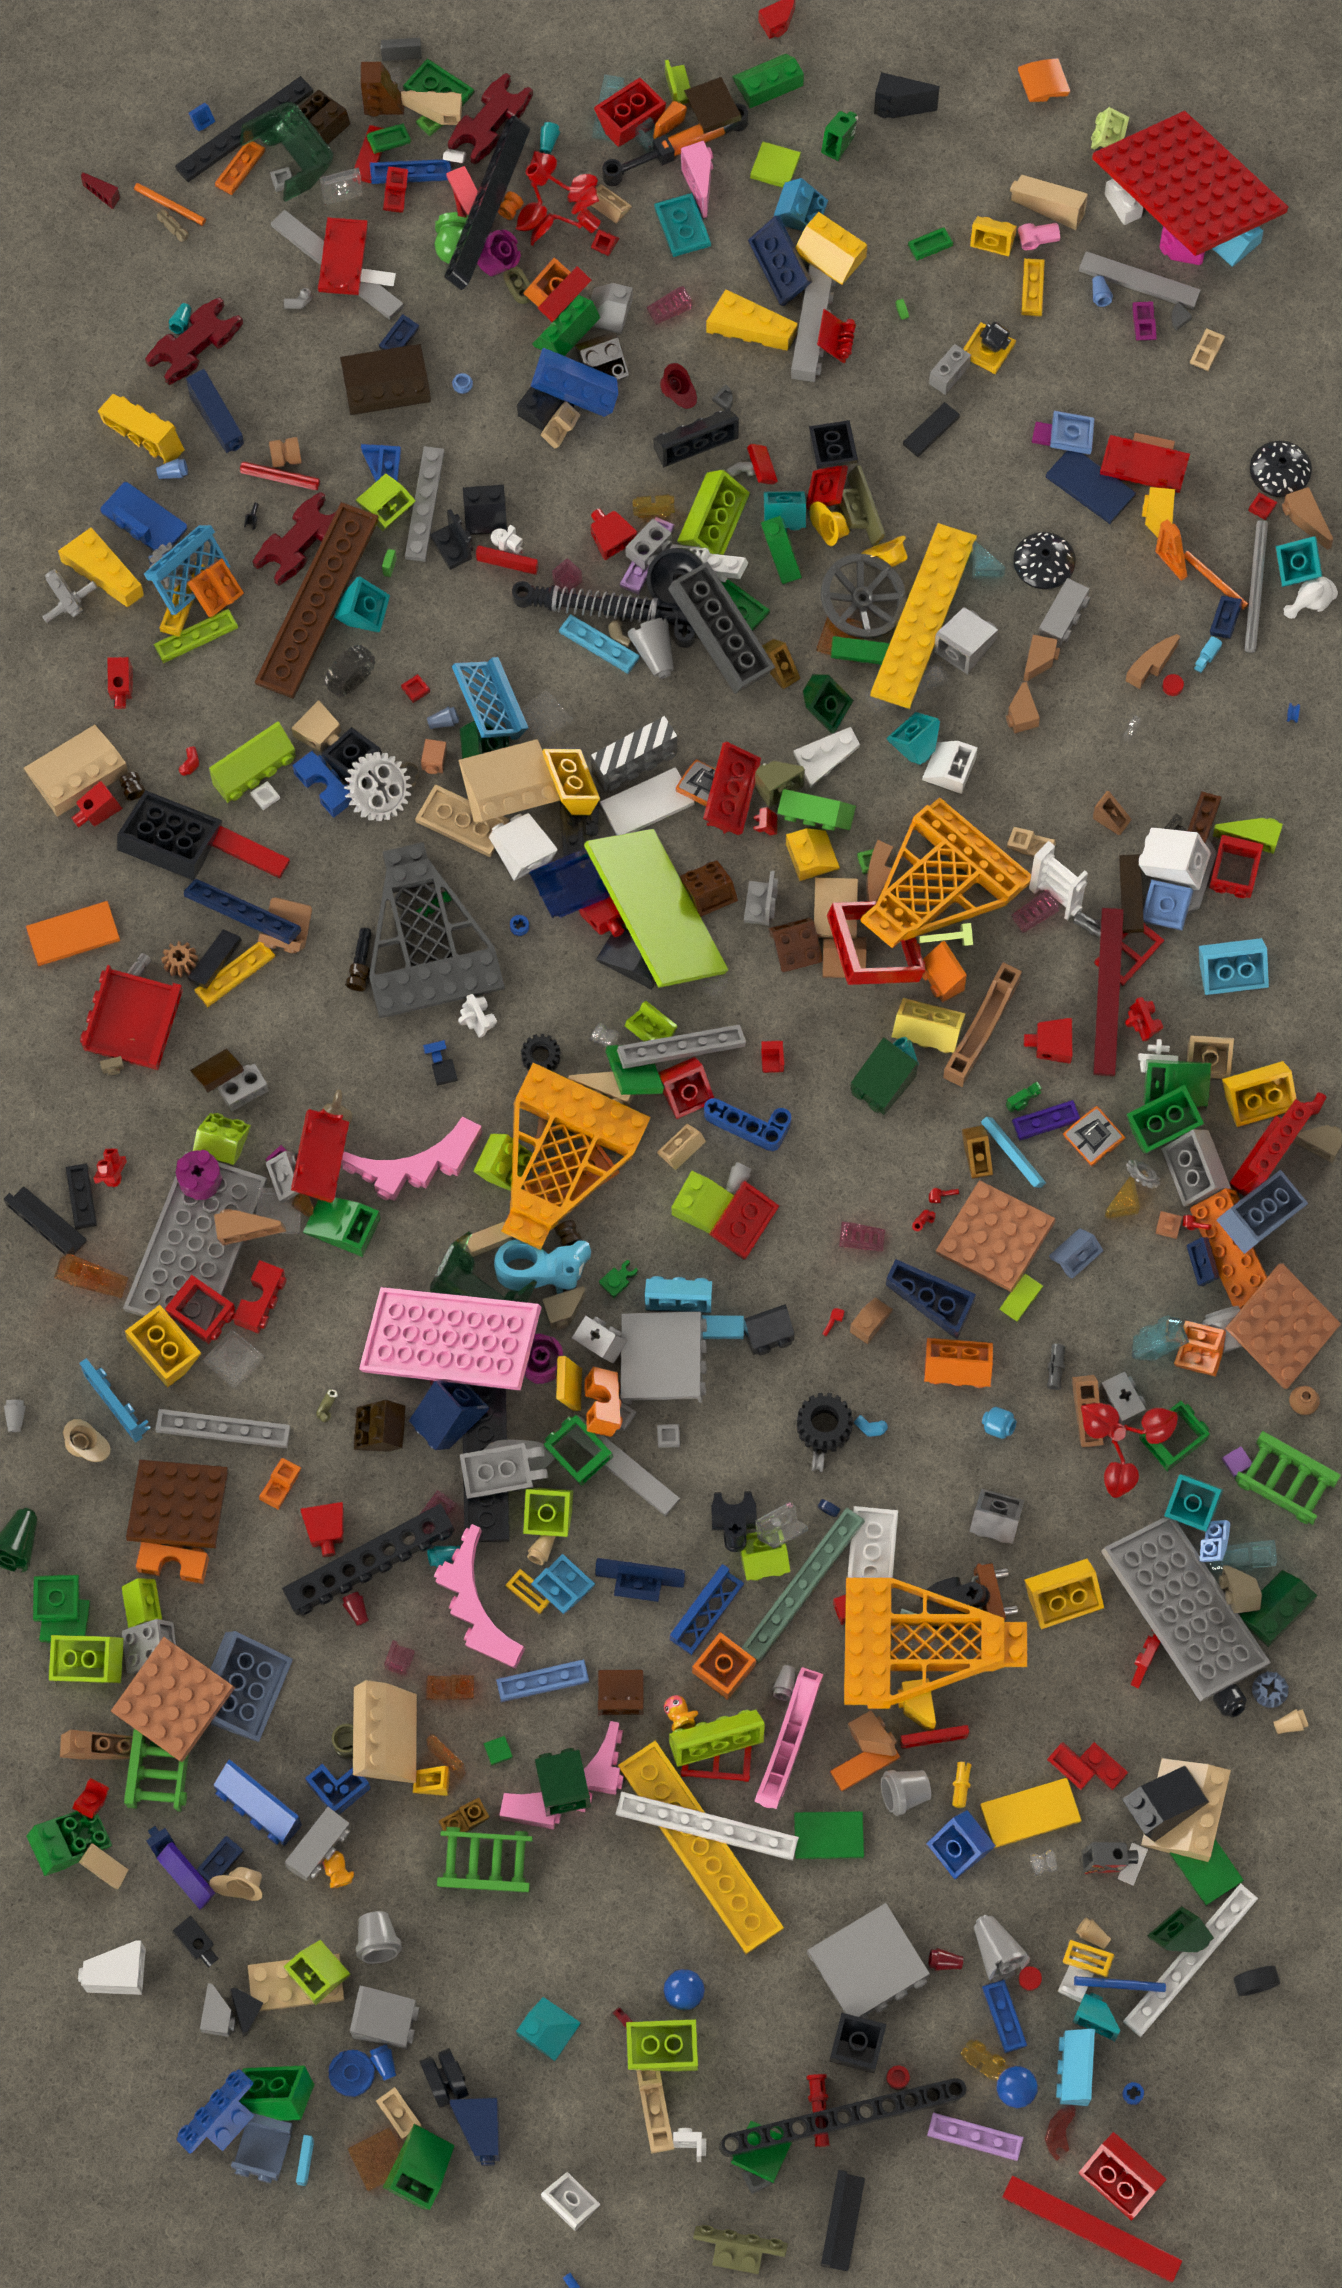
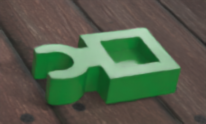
M1035 1082L1027 1089L1024 1088L1009 1097L1006 1102L1007 1109L1010 1113L1014 1110L1021 1111L1028 1105L1031 1098L1041 1094L1040 1090H1042V1087L1038 1082Z
M629 1260L623 1262L620 1271L614 1267L599 1280V1285L613 1299L630 1285L627 1278H632L638 1273L637 1268L630 1272L626 1270V1267L630 1265Z

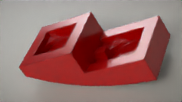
M388 166L383 203L384 211L403 213L408 169Z

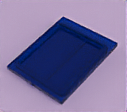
M586 848L529 872L539 892V896L542 898L552 918L566 916L611 897Z

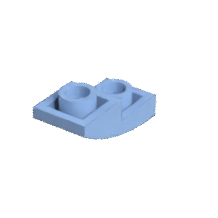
M1211 1521L1207 1532H1205V1539L1201 1540V1562L1223 1560L1229 1539V1521Z

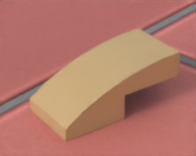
M1206 328L1190 360V364L1209 371L1225 340V336Z
M567 401L564 402L552 416L542 431L541 436L554 449L559 447L567 432L573 430L580 414Z
M1014 827L1007 847L1034 857L1048 841L1056 846V842L1054 839L1036 836L1034 831Z

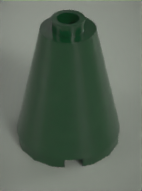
M29 1508L17 1510L0 1532L1 1568L15 1572L16 1568L22 1569L21 1572L28 1570L38 1521L33 1510Z

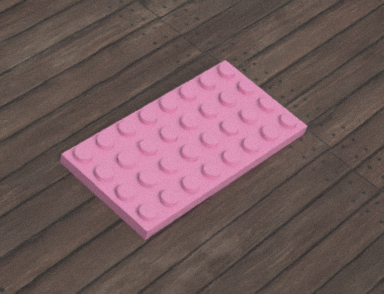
M381 1287L359 1370L364 1373L434 1381L444 1380L452 1383L521 1390L541 1306L534 1303Z

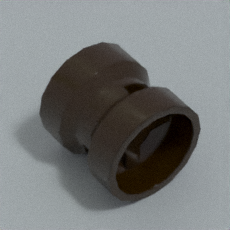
M137 772L126 773L119 779L121 787L125 789L124 795L128 801L141 798L145 792L144 786L140 784L141 779Z
M353 963L350 965V976L346 979L345 986L354 991L364 992L367 987L366 979L369 978L370 968L362 964Z
M574 1220L562 1222L554 1228L556 1235L561 1238V1246H571L577 1241H583L581 1235L576 1231L577 1226Z

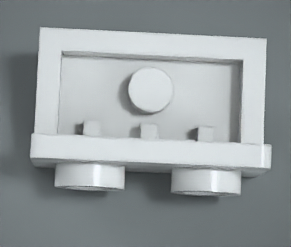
M679 2128L678 2132H673L674 2148H697V2162H701V2156H706V2139H702V2132H692L691 2128Z

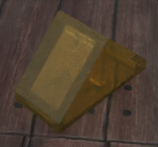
M1130 1176L1106 1209L1104 1217L1110 1219L1139 1213L1140 1204L1134 1178Z

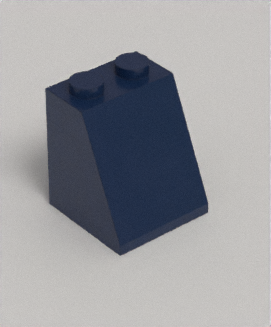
M438 1380L434 1381L409 1419V1422L414 1426L415 1431L426 1439L432 1449H450L489 1410V1407L468 1384Z
M497 2098L450 2100L452 2112L476 2161L481 2162L482 2166L495 2165V2161H500L499 2104Z

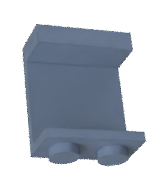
M252 2113L254 2117L244 2128L235 2162L232 2161L231 2167L236 2170L235 2174L249 2177V2174L257 2175V2180L271 2183L272 2180L278 2181L294 2126L289 2122Z

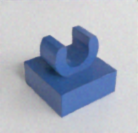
M206 103L188 113L195 129L199 132L216 122Z
M445 1040L423 1045L424 1053H431L434 1063L443 1061L440 1050L446 1049Z

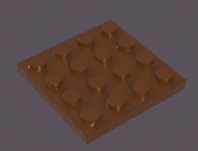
M139 1460L126 1534L127 1541L216 1549L228 1467Z

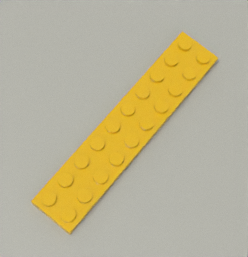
M940 523L937 524L872 687L871 697L908 709L911 708L933 652L936 633L944 624L977 535Z
M656 1740L618 1765L621 1773L637 1796L705 1813ZM658 1826L745 1955L784 1929L726 1843Z

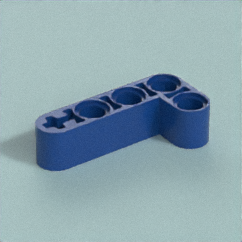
M709 1099L704 1105V1118L706 1121L768 1151H775L781 1146L791 1126V1113L785 1108L776 1109L767 1123L719 1099ZM734 1117L737 1118L739 1121L736 1123H730L728 1122V1119ZM778 1118H785L787 1122L780 1124L776 1120ZM753 1126L756 1127L758 1130L754 1133H751L747 1131V1129ZM768 1136H775L777 1140L770 1142L766 1138Z

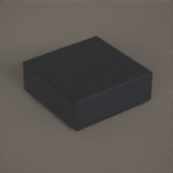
M453 1059L431 1064L437 1086L458 1081Z

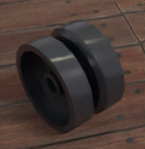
M450 2048L438 2053V2059L442 2066L439 2069L434 2058L430 2056L419 2061L439 2109L450 2104L451 2099L447 2091L449 2088H451L456 2099H463L469 2096L464 2083L466 2081L458 2061H455Z

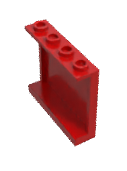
M107 965L106 970L101 972L99 978L101 986L99 991H95L93 997L95 1005L93 1011L90 1010L86 1022L89 1024L87 1030H83L80 1043H82L85 1051L110 1058L121 1056L125 1062L159 1070L182 997V985L176 983L168 985L113 970L110 965Z
M1295 1099L1282 1119L1276 1115L1229 1181L1230 1187L1241 1195L1247 1196L1266 1181L1313 1111Z

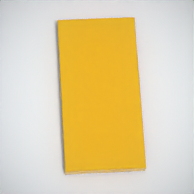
M1067 1778L980 1804L991 1840L996 1845L994 1848L1081 1822Z

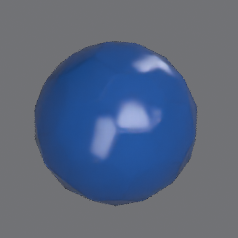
M681 1969L668 1976L663 1991L665 1999L671 2007L686 2011L700 2004L704 1997L705 1987L703 1980L697 1973Z
M1020 2066L1009 2067L1000 2074L997 2080L998 2096L1009 2107H1025L1031 2104L1037 2095L1038 2084L1036 2077L1027 2068Z

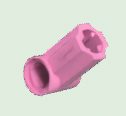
M1028 223L1018 228L1022 249L1026 251L1035 249L1040 244L1060 241V230L1057 223L1040 226Z

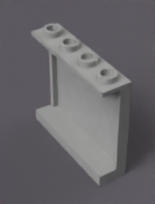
M701 1312L622 1314L621 1337L627 1340L621 1350V1400L624 1404H632V1400L698 1399L699 1403H702L703 1395H706V1382H703V1374H706L707 1366L706 1361H703V1353L707 1352L706 1340H703V1332H707V1321L703 1319Z
M886 1903L807 1950L808 1957L818 1968L844 2013L868 2019L867 2015L874 2010L876 2013H879L887 2008V2003L895 1998L896 2001H899L907 1996V1990L912 1987L918 1989L927 1983L926 1979L930 1975Z

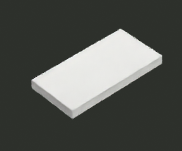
M676 767L600 802L616 835L636 832L695 805L694 800L676 792V786L681 780Z
M854 1506L853 1512L862 1517L865 1523L851 1540L847 1578H893L898 1510Z

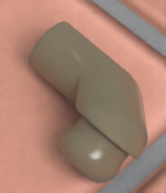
M620 620L610 622L608 629L611 639L629 648L632 642L629 637L623 635L622 622Z

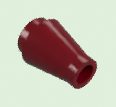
M356 1591L342 1598L344 1602L342 1604L357 1626L369 1621L363 1595L360 1596L359 1592Z
M939 1948L930 1950L928 1967L933 1968L934 1971L962 1969L963 1956Z

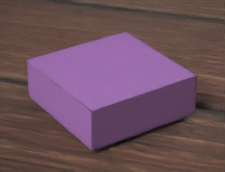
M1241 1446L1222 1457V1461L1233 1477H1236L1239 1471L1243 1473L1248 1470L1252 1464V1461Z

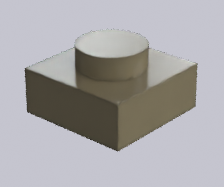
M121 1056L100 1061L103 1074L116 1075L120 1073V1070L125 1069Z

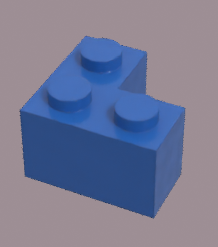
M322 1763L305 1778L307 1785L323 1804L338 1815L371 1789L369 1782L364 1777L353 1776V1768L336 1780Z

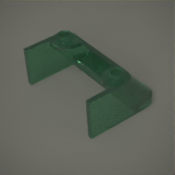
M286 102L242 124L240 140L242 146L257 138H260L267 146H275L282 143L302 169L295 176L285 180L284 202L311 189L333 162L332 150L299 107L292 102Z
M468 1231L450 1244L430 1285L431 1293L527 1303L537 1281H531L520 1291L510 1290L505 1297L472 1273L475 1265L474 1258L464 1250L472 1235Z

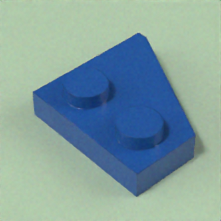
M361 444V451L375 482L384 474H388L398 482L401 447Z

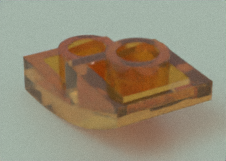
M428 1675L426 1677V1700L474 1698L473 1675Z

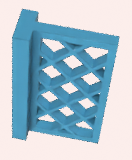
M199 525L144 573L146 579L154 583L172 615H176L196 597L193 591L190 594L186 593V585L190 580L187 579L189 567L195 568L196 576L201 570L206 569V567H201L203 555L209 556L208 567L214 563V558H222L227 567H231L212 535L215 531L211 525ZM207 540L211 545L210 553L203 552L204 543ZM192 553L197 554L196 565L189 564ZM179 565L183 566L182 577L176 576V568ZM165 577L170 578L168 590L164 589L160 582ZM175 579L182 580L180 592L174 591ZM173 594L180 595L179 604L176 607L172 602Z
M493 657L488 662L453 664L452 669L481 737L510 736L512 740L519 739L528 729V725L499 658ZM477 669H482L484 676L478 673ZM461 670H465L466 672L471 674L470 677L468 678L465 675H463ZM473 677L483 683L482 686L472 681ZM469 686L478 692L477 696L470 692ZM485 686H488L490 688L491 693L484 689ZM483 695L484 697L489 699L490 703L487 704L486 702L481 700L480 696ZM493 703L497 705L499 711L492 707ZM476 704L486 710L485 713L479 711ZM488 713L497 717V722L487 716ZM501 721L505 723L507 729L499 725ZM484 722L493 727V730H486Z

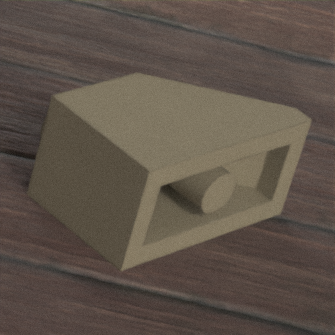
M1325 1125L1298 1133L1294 1143L1333 1163L1342 1147V1129L1336 1126Z
M584 1286L542 1299L543 1308L551 1329L561 1330L573 1322L586 1296Z

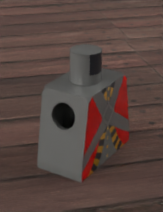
M1092 1842L1082 1850L1084 1874L1121 1872L1128 1864H1138V1851L1127 1850L1126 1843Z

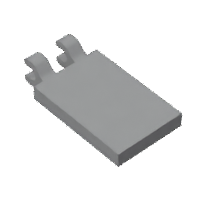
M526 1443L460 1454L467 1499L534 1487L532 1480L548 1478L547 1469L531 1471L529 1458L545 1456L543 1447L527 1449Z

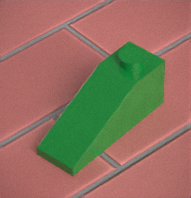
M778 516L761 522L782 585L801 579V572L784 519Z

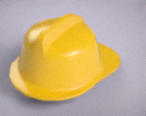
M815 502L811 505L809 511L811 523L827 545L834 546L838 539L850 533L846 520L841 513L830 511L821 502Z
M900 536L889 542L873 546L861 554L878 557L887 562L891 567L896 566L908 558L903 545L906 536Z

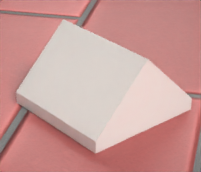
M568 2172L541 2194L542 2199L574 2231L601 2205Z

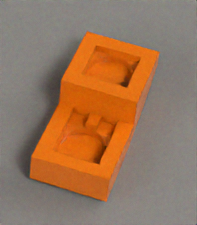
M281 1458L271 1474V1479L259 1495V1500L279 1510L295 1483L301 1467Z

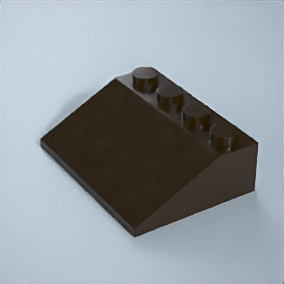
M421 344L340 357L350 415L431 402Z

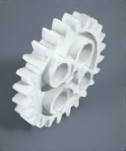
M374 752L373 755L371 753L366 754V758L359 757L360 763H352L355 770H348L351 777L345 778L346 781L350 782L348 786L344 787V789L350 790V793L345 796L352 798L349 805H356L354 812L361 811L360 817L368 815V820L376 819V821H382L383 818L384 820H389L390 815L397 816L396 810H404L401 804H408L405 796H411V793L406 791V788L412 787L411 784H406V780L410 779V776H404L407 768L400 769L399 767L402 762H395V756L388 758V753L380 755V752ZM380 767H382L384 770V774L382 777H380L378 774V770ZM363 778L367 781L366 788L362 787ZM391 785L394 787L393 795L389 793V787ZM374 796L378 800L376 806H374L372 803V799Z

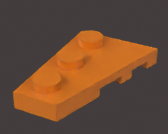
M1166 519L1160 525L1155 552L1182 581L1187 577L1180 530L1175 524Z

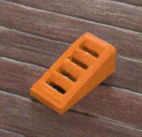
M672 101L656 122L653 139L661 137L679 126L685 120L687 107Z

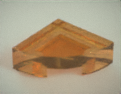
M301 1193L297 1194L291 1206L307 1217L312 1216L314 1207L311 1205L309 1196Z

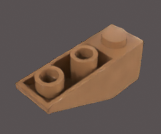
M69 1730L61 1735L60 1757L71 1759H130L133 1736Z

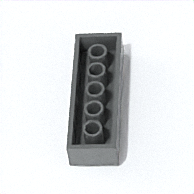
M708 562L673 581L668 590L735 694L767 676L775 668Z

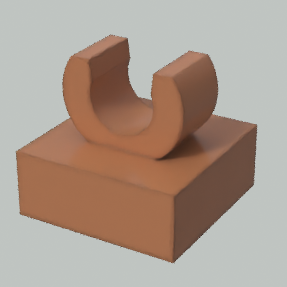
M1161 1211L1155 1234L1177 1239L1182 1216Z

